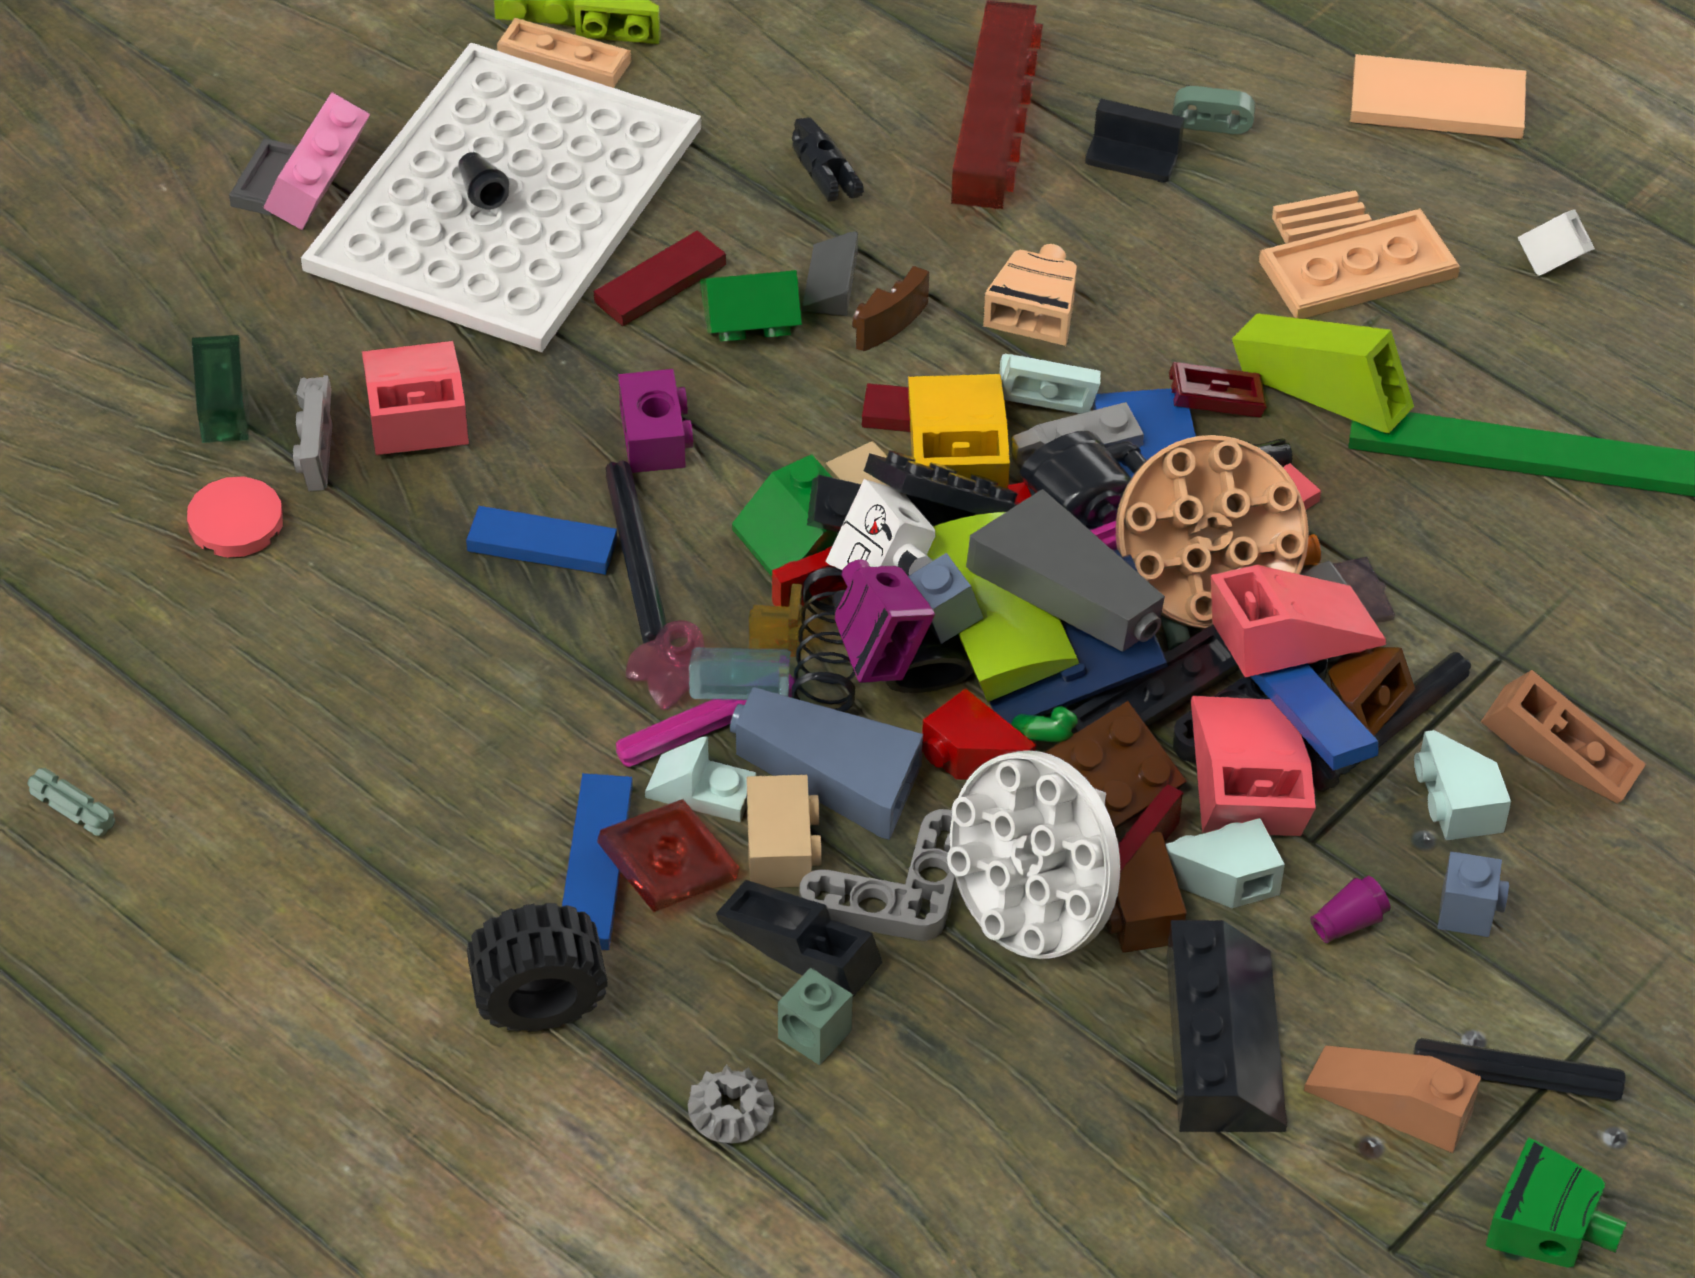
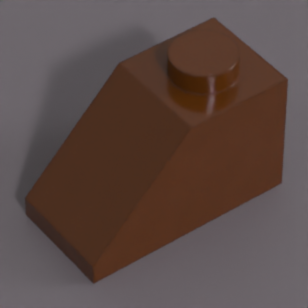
M1375 647L1361 653L1345 654L1328 671L1331 687L1337 697L1373 736L1415 690L1403 650L1399 647Z
M1161 832L1151 833L1120 872L1117 898L1106 926L1109 934L1117 933L1122 953L1168 946L1171 920H1186L1187 912Z

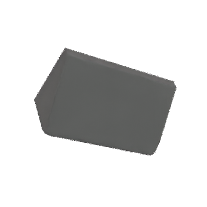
M849 232L814 244L802 312L847 316L858 256V232Z

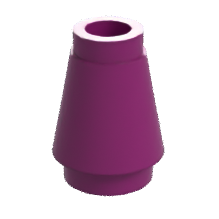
M1368 875L1361 880L1353 878L1318 913L1311 916L1310 921L1321 940L1329 943L1333 939H1338L1382 922L1383 914L1390 911L1391 906L1380 884Z

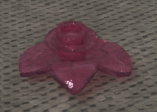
M684 620L666 624L658 632L656 640L637 647L630 655L626 668L627 679L635 681L648 680L652 698L659 708L664 711L674 705L689 690L690 686L705 695L717 696L723 679L719 657L704 647L705 643L701 630L695 624ZM684 637L688 639L687 643L682 647L671 645V642L677 638Z

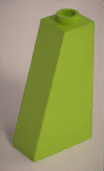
M1257 313L1232 338L1242 371L1259 373L1262 384L1378 431L1390 433L1414 407L1394 337L1389 329Z

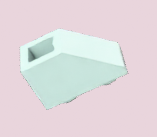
M1435 730L1425 731L1421 752L1416 753L1414 756V768L1418 781L1426 783L1429 792V814L1433 822L1439 821L1445 840L1504 833L1511 800L1497 762Z
M1261 818L1244 823H1230L1221 829L1197 836H1183L1165 845L1178 887L1230 908L1240 907L1280 895L1285 864Z

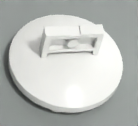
M1027 750L997 756L981 765L970 776L952 806L950 850L947 855L949 869L955 875L963 900L972 916L982 927L984 934L989 939L995 940L1016 954L1036 959H1049L1066 955L1081 949L1091 942L1103 929L1112 913L1120 882L1119 848L1112 821L1105 807L1106 792L1094 789L1088 780L1074 767L1060 758L1047 753Z

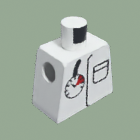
M864 479L825 562L843 570L850 562L864 559L869 563L870 567L897 566L902 568L907 576L932 562L927 553L935 538V529L905 493H901L890 486Z

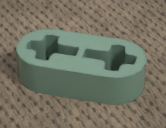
M1187 86L1181 88L1176 93L1172 115L1185 117L1184 128L1241 134L1247 132L1252 127L1256 107L1252 97L1241 91ZM1188 105L1197 106V110L1188 109ZM1231 110L1240 111V115L1231 114Z

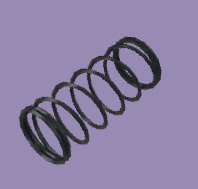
M828 567L814 571L804 581V606L801 609L800 616L802 625L798 630L800 645L796 650L798 665L794 670L795 683L792 686V698L800 700L797 695V690L799 689L808 698L817 702L839 704L847 701L841 707L834 708V710L846 712L855 702L856 687L851 681L855 677L854 669L851 675L846 678L841 674L818 671L810 673L803 665L812 658L833 664L848 661L851 664L849 657L836 652H819L814 654L805 645L813 638L835 644L843 643V640L822 637L826 635L841 637L839 632H821L816 634L808 626V623L815 618L836 623L835 619L824 617V615H835L833 612L834 605L819 602L817 598L834 595L837 591L825 592L813 597L809 592L811 585L820 578L834 575L842 576L841 569ZM810 603L816 608L827 612H822L818 614L811 608ZM806 609L813 614L807 620H805ZM804 629L811 634L805 640H803ZM804 649L810 656L801 661V651ZM820 656H836L844 659L832 660ZM801 669L806 674L799 678V670ZM815 679L830 684L840 683L847 689L849 695L841 700L820 699L810 695L802 688L801 684Z

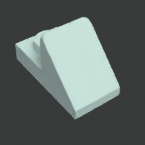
M704 736L661 754L645 790V798L741 822L747 808V776H756V772L710 761L708 756V737Z

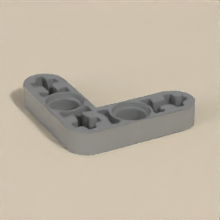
M939 809L925 816L920 827L905 884L831 870H815L809 872L801 880L799 897L826 905L831 920L865 931L918 941L936 938L942 933L946 925L956 886L955 875L951 872L947 863V855L950 850V833L947 835L944 851L936 849L937 836L940 835L941 831L950 832L952 810ZM928 867H938L944 870L947 876L941 881L930 882L923 879L919 873ZM820 891L829 892L824 900L815 899L820 894ZM845 894L850 895V906L843 905L845 903ZM874 897L885 902L886 907L882 911L869 913L862 910L858 904L863 899ZM922 898L930 900V913L926 915L925 919L916 918L920 913Z

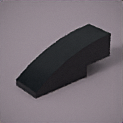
M745 880L716 913L720 923L768 957L802 976L812 968L853 994V997L883 963L873 933L831 920L827 906L752 881Z

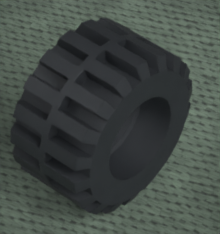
M545 903L543 905H523L522 908L501 912L500 916L491 917L483 923L484 927L476 929L471 935L472 941L467 944V957L476 1008L484 1020H490V1024L498 1028L507 1027V1030L516 1032L521 1030L535 1032L542 1029L562 1027L563 1024L575 1022L582 1018V1014L594 1010L597 1007V1002L603 1000L606 995L605 988L608 987V980L595 922H591L588 914L577 912L575 907L569 905L560 907L557 906V903Z

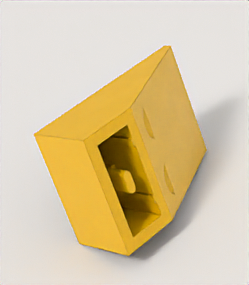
M1001 374L908 377L912 457L916 459L915 462L928 467L930 462L937 463L956 470L958 475L968 478L971 477V474L979 475L998 482L1000 487L1007 488L1010 460Z

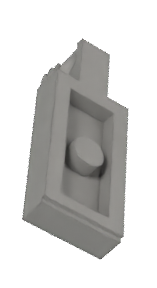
M328 376L308 379L305 377L301 378L296 393L299 406L303 411L296 413V428L301 443L293 447V461L296 473L304 474L308 491L325 490L328 485L332 420L330 416L332 388Z
M1125 402L1042 423L1030 428V430L1013 435L1011 455L1017 467L1020 468L1036 450L1046 443L1072 432L1091 431L1101 439L1105 448L1126 441L1140 448L1143 445L1144 433L1128 404Z

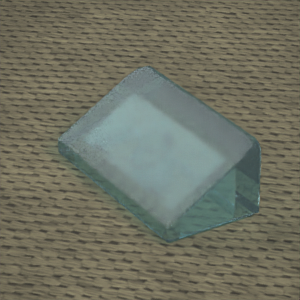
M695 647V649H692L689 664V694L694 699L747 700L752 688L755 687L788 697L791 651H788V649Z

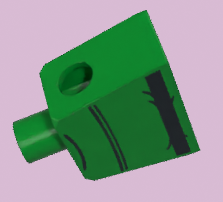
M1528 1137L1493 1215L1485 1246L1494 1250L1569 1268L1575 1265L1585 1241L1616 1253L1627 1222L1598 1211L1606 1185L1601 1177Z

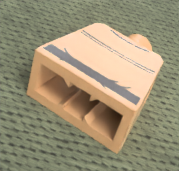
M1054 244L1042 246L1039 254L1025 250L1015 251L985 293L983 326L1066 346L1074 303L1077 265L1072 261L1065 260L1066 254L1064 250Z

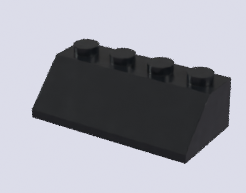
M1171 920L1166 959L1179 1132H1286L1287 1119L1271 951L1224 920Z

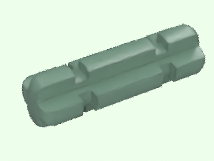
M39 768L28 779L27 784L31 795L42 802L49 801L48 806L79 825L85 823L83 828L92 834L104 836L109 829L113 828L116 820L113 818L114 812L112 809L100 802L93 804V797L66 780L61 779L58 781L59 776L50 770Z

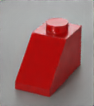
M966 688L923 719L922 752L932 765L938 768L942 767L957 780H968L981 765L997 756L1017 751H1036L1035 743Z

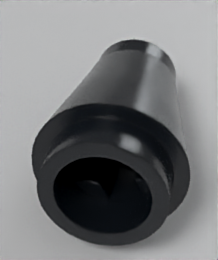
M469 152L461 157L458 169L470 202L477 207L487 210L500 207L509 195V179L506 174L477 152Z

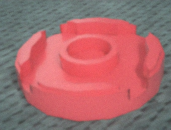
M226 477L207 484L194 495L187 510L188 529L195 544L202 549L205 546L214 550V555L245 557L266 548L271 544L270 538L276 532L279 534L283 527L282 503L275 490L263 481L248 477Z

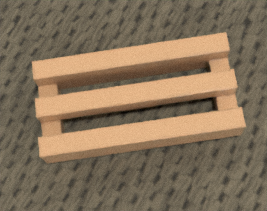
M1356 190L1273 206L1272 219L1285 244L1372 221L1369 214H1364V204L1362 202L1358 203L1359 195Z

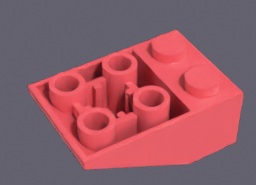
M453 341L362 351L376 455L469 444L461 374Z
M1261 565L1211 575L1212 623L1245 677L1306 663L1313 664L1319 660L1349 653H1361L1367 649L1386 645V638L1349 585Z
M1192 696L1191 708L1202 832L1208 833L1221 829L1230 823H1244L1261 818L1269 835L1301 836L1316 809L1312 766L1301 733L1270 699Z

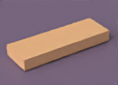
M518 18L513 20L497 43V50L499 52L612 88L615 87L631 63L630 50Z

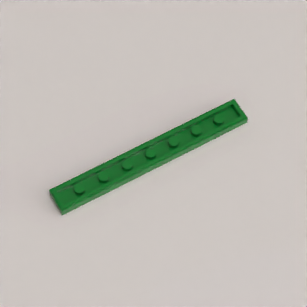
M1409 412L1390 433L1378 431L1354 420L1351 422L1348 449L1695 497V451Z

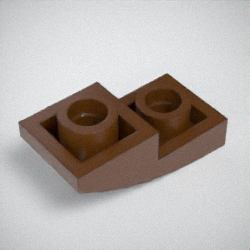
M913 266L903 281H896L891 293L877 288L866 303L862 302L859 304L852 321V327L856 329V349L867 351L886 342L900 333L920 315L928 305L929 271Z

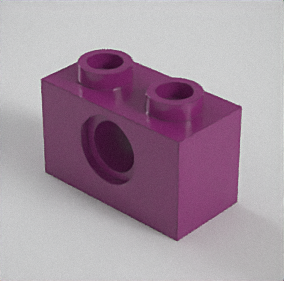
M674 369L618 374L619 405L628 463L631 466L632 473L686 468L685 449L693 448V432L691 420L682 421L681 415L688 414L685 387H676Z

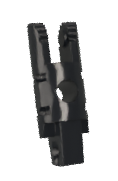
M811 117L796 119L794 123L795 129L792 133V147L827 201L831 202L838 199L839 185L851 199L862 196V193H864L863 183L830 135L825 133Z

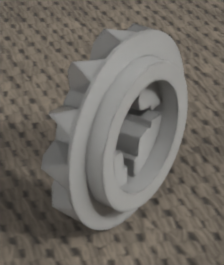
M727 1064L721 1072L712 1074L706 1071L702 1081L697 1085H692L688 1102V1113L694 1127L705 1137L721 1143H740L756 1137L768 1126L774 1110V1096L771 1095L768 1089L766 1079H758L753 1076L749 1067L743 1072L732 1071ZM721 1093L723 1095L727 1094L731 1099L741 1096V1112L738 1109H734L731 1105H725L721 1108Z

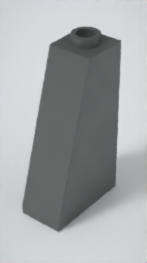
M1043 489L970 535L966 567L972 573L1122 652L1138 641H1148L1157 633L1161 626V614L1165 596Z

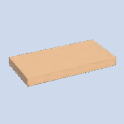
M1356 54L1350 122L1522 139L1525 128L1526 71Z
M1421 208L1260 250L1259 257L1261 266L1294 318L1300 319L1458 278L1460 269L1459 264Z

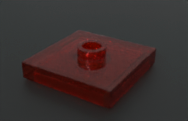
M684 799L601 829L597 840L598 844L653 913L735 881L740 867Z

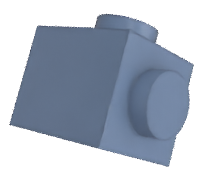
M947 553L908 576L935 613L929 627L941 644L983 619L971 585Z
M1450 851L1442 887L1437 929L1489 937L1495 911L1505 912L1509 882L1500 880L1501 859Z

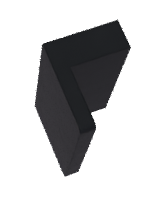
M1100 99L1096 108L1094 136L1085 156V164L1166 183L1171 177L1181 152L1185 117Z

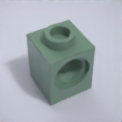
M810 968L778 1001V1039L818 1065H821L852 1031L853 994Z

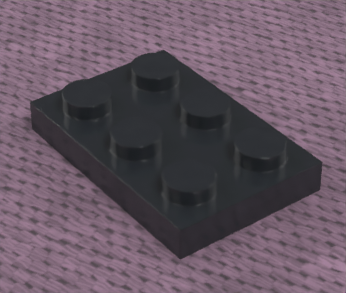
M891 450L888 451L886 458L869 453L864 472L901 493L976 514L1007 512L1020 504L1016 501L1018 493L998 486L996 481L975 474H971L970 478L958 475L956 470L930 462L928 467L915 462L916 459Z

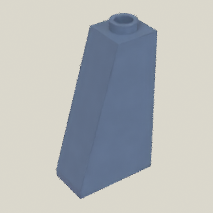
M755 687L752 688L745 705L738 704L732 716L730 732L736 734V755L773 776L807 775L808 795H818L821 804L873 834L890 840L922 766L923 734Z

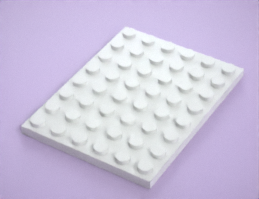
M470 42L301 257L302 270L543 352L701 130V116ZM469 152H477L506 174L509 179V195L500 207L487 210L477 207L470 202L458 169L459 160L463 155Z

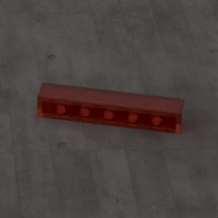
M993 0L986 1L952 171L951 204L1003 209L1006 192L1014 193L1017 166H1011L1012 162L1020 163L1023 137H1018L1017 133L1025 134L1028 108H1023L1022 105L1031 104L1033 79L1027 78L1028 76L1036 77L1038 51H1033V48L1041 49L1044 24L1036 23L1037 5Z

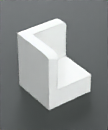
M1575 209L1563 213L1518 237L1537 275H1543L1595 249Z

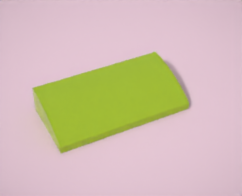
M1006 512L979 514L933 526L935 538L927 553V556L932 561L947 553L972 587L983 619L958 633V636L987 702L1079 664L1059 618L981 578L966 567L970 535Z

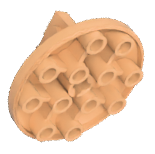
M1216 435L1197 436L1178 441L1160 450L1150 457L1133 475L1122 495L1117 512L1116 545L1121 557L1130 554L1138 573L1165 596L1161 615L1188 627L1206 629L1213 624L1211 575L1254 565L1300 574L1307 554L1309 533L1307 514L1294 481L1286 470L1269 454L1248 442L1236 438Z

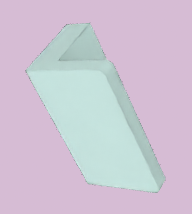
M1003 354L1000 361L1004 400L1079 414L1091 410L1100 386V371L1012 354Z

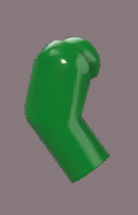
M1060 706L1052 711L1050 718L1019 714L1012 720L1011 725L1031 741L1063 742L1073 736L1071 731L1077 725L1078 718L1073 712Z

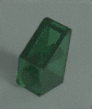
M239 335L193 337L192 355L196 408L202 443L249 440V397Z

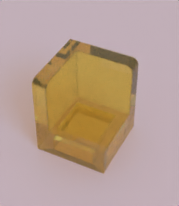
M792 584L789 607L753 605V609L750 610L749 654L796 657V650L799 647L798 630L802 623L800 620L802 584Z

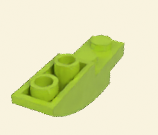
M494 0L495 19L513 21L515 18L534 23L575 26L576 35L591 39L650 44L660 43L659 6L650 0Z

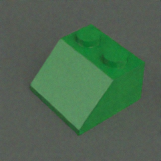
M797 270L699 280L707 332L719 333V341L746 339V330L764 328V337L791 335V326L802 325Z
M812 454L772 472L732 522L733 532L771 577L772 570L782 567L788 562L798 561L825 551L833 546L839 532L807 526L812 479L818 475L833 478Z

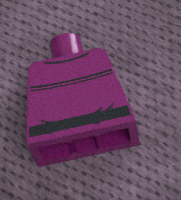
M864 559L854 560L842 570V577L847 585V589L835 612V622L859 683L903 680L935 613L902 568L897 566L870 567L869 563Z

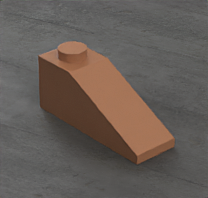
M1533 670L1505 685L1481 720L1486 727L1518 753L1615 803H1619L1624 799L1646 765Z
M1325 1045L1305 1084L1304 1091L1453 1153L1472 1115L1481 1077L1431 1056Z

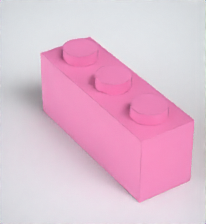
M331 92L279 174L263 208L303 230L354 148L370 114Z

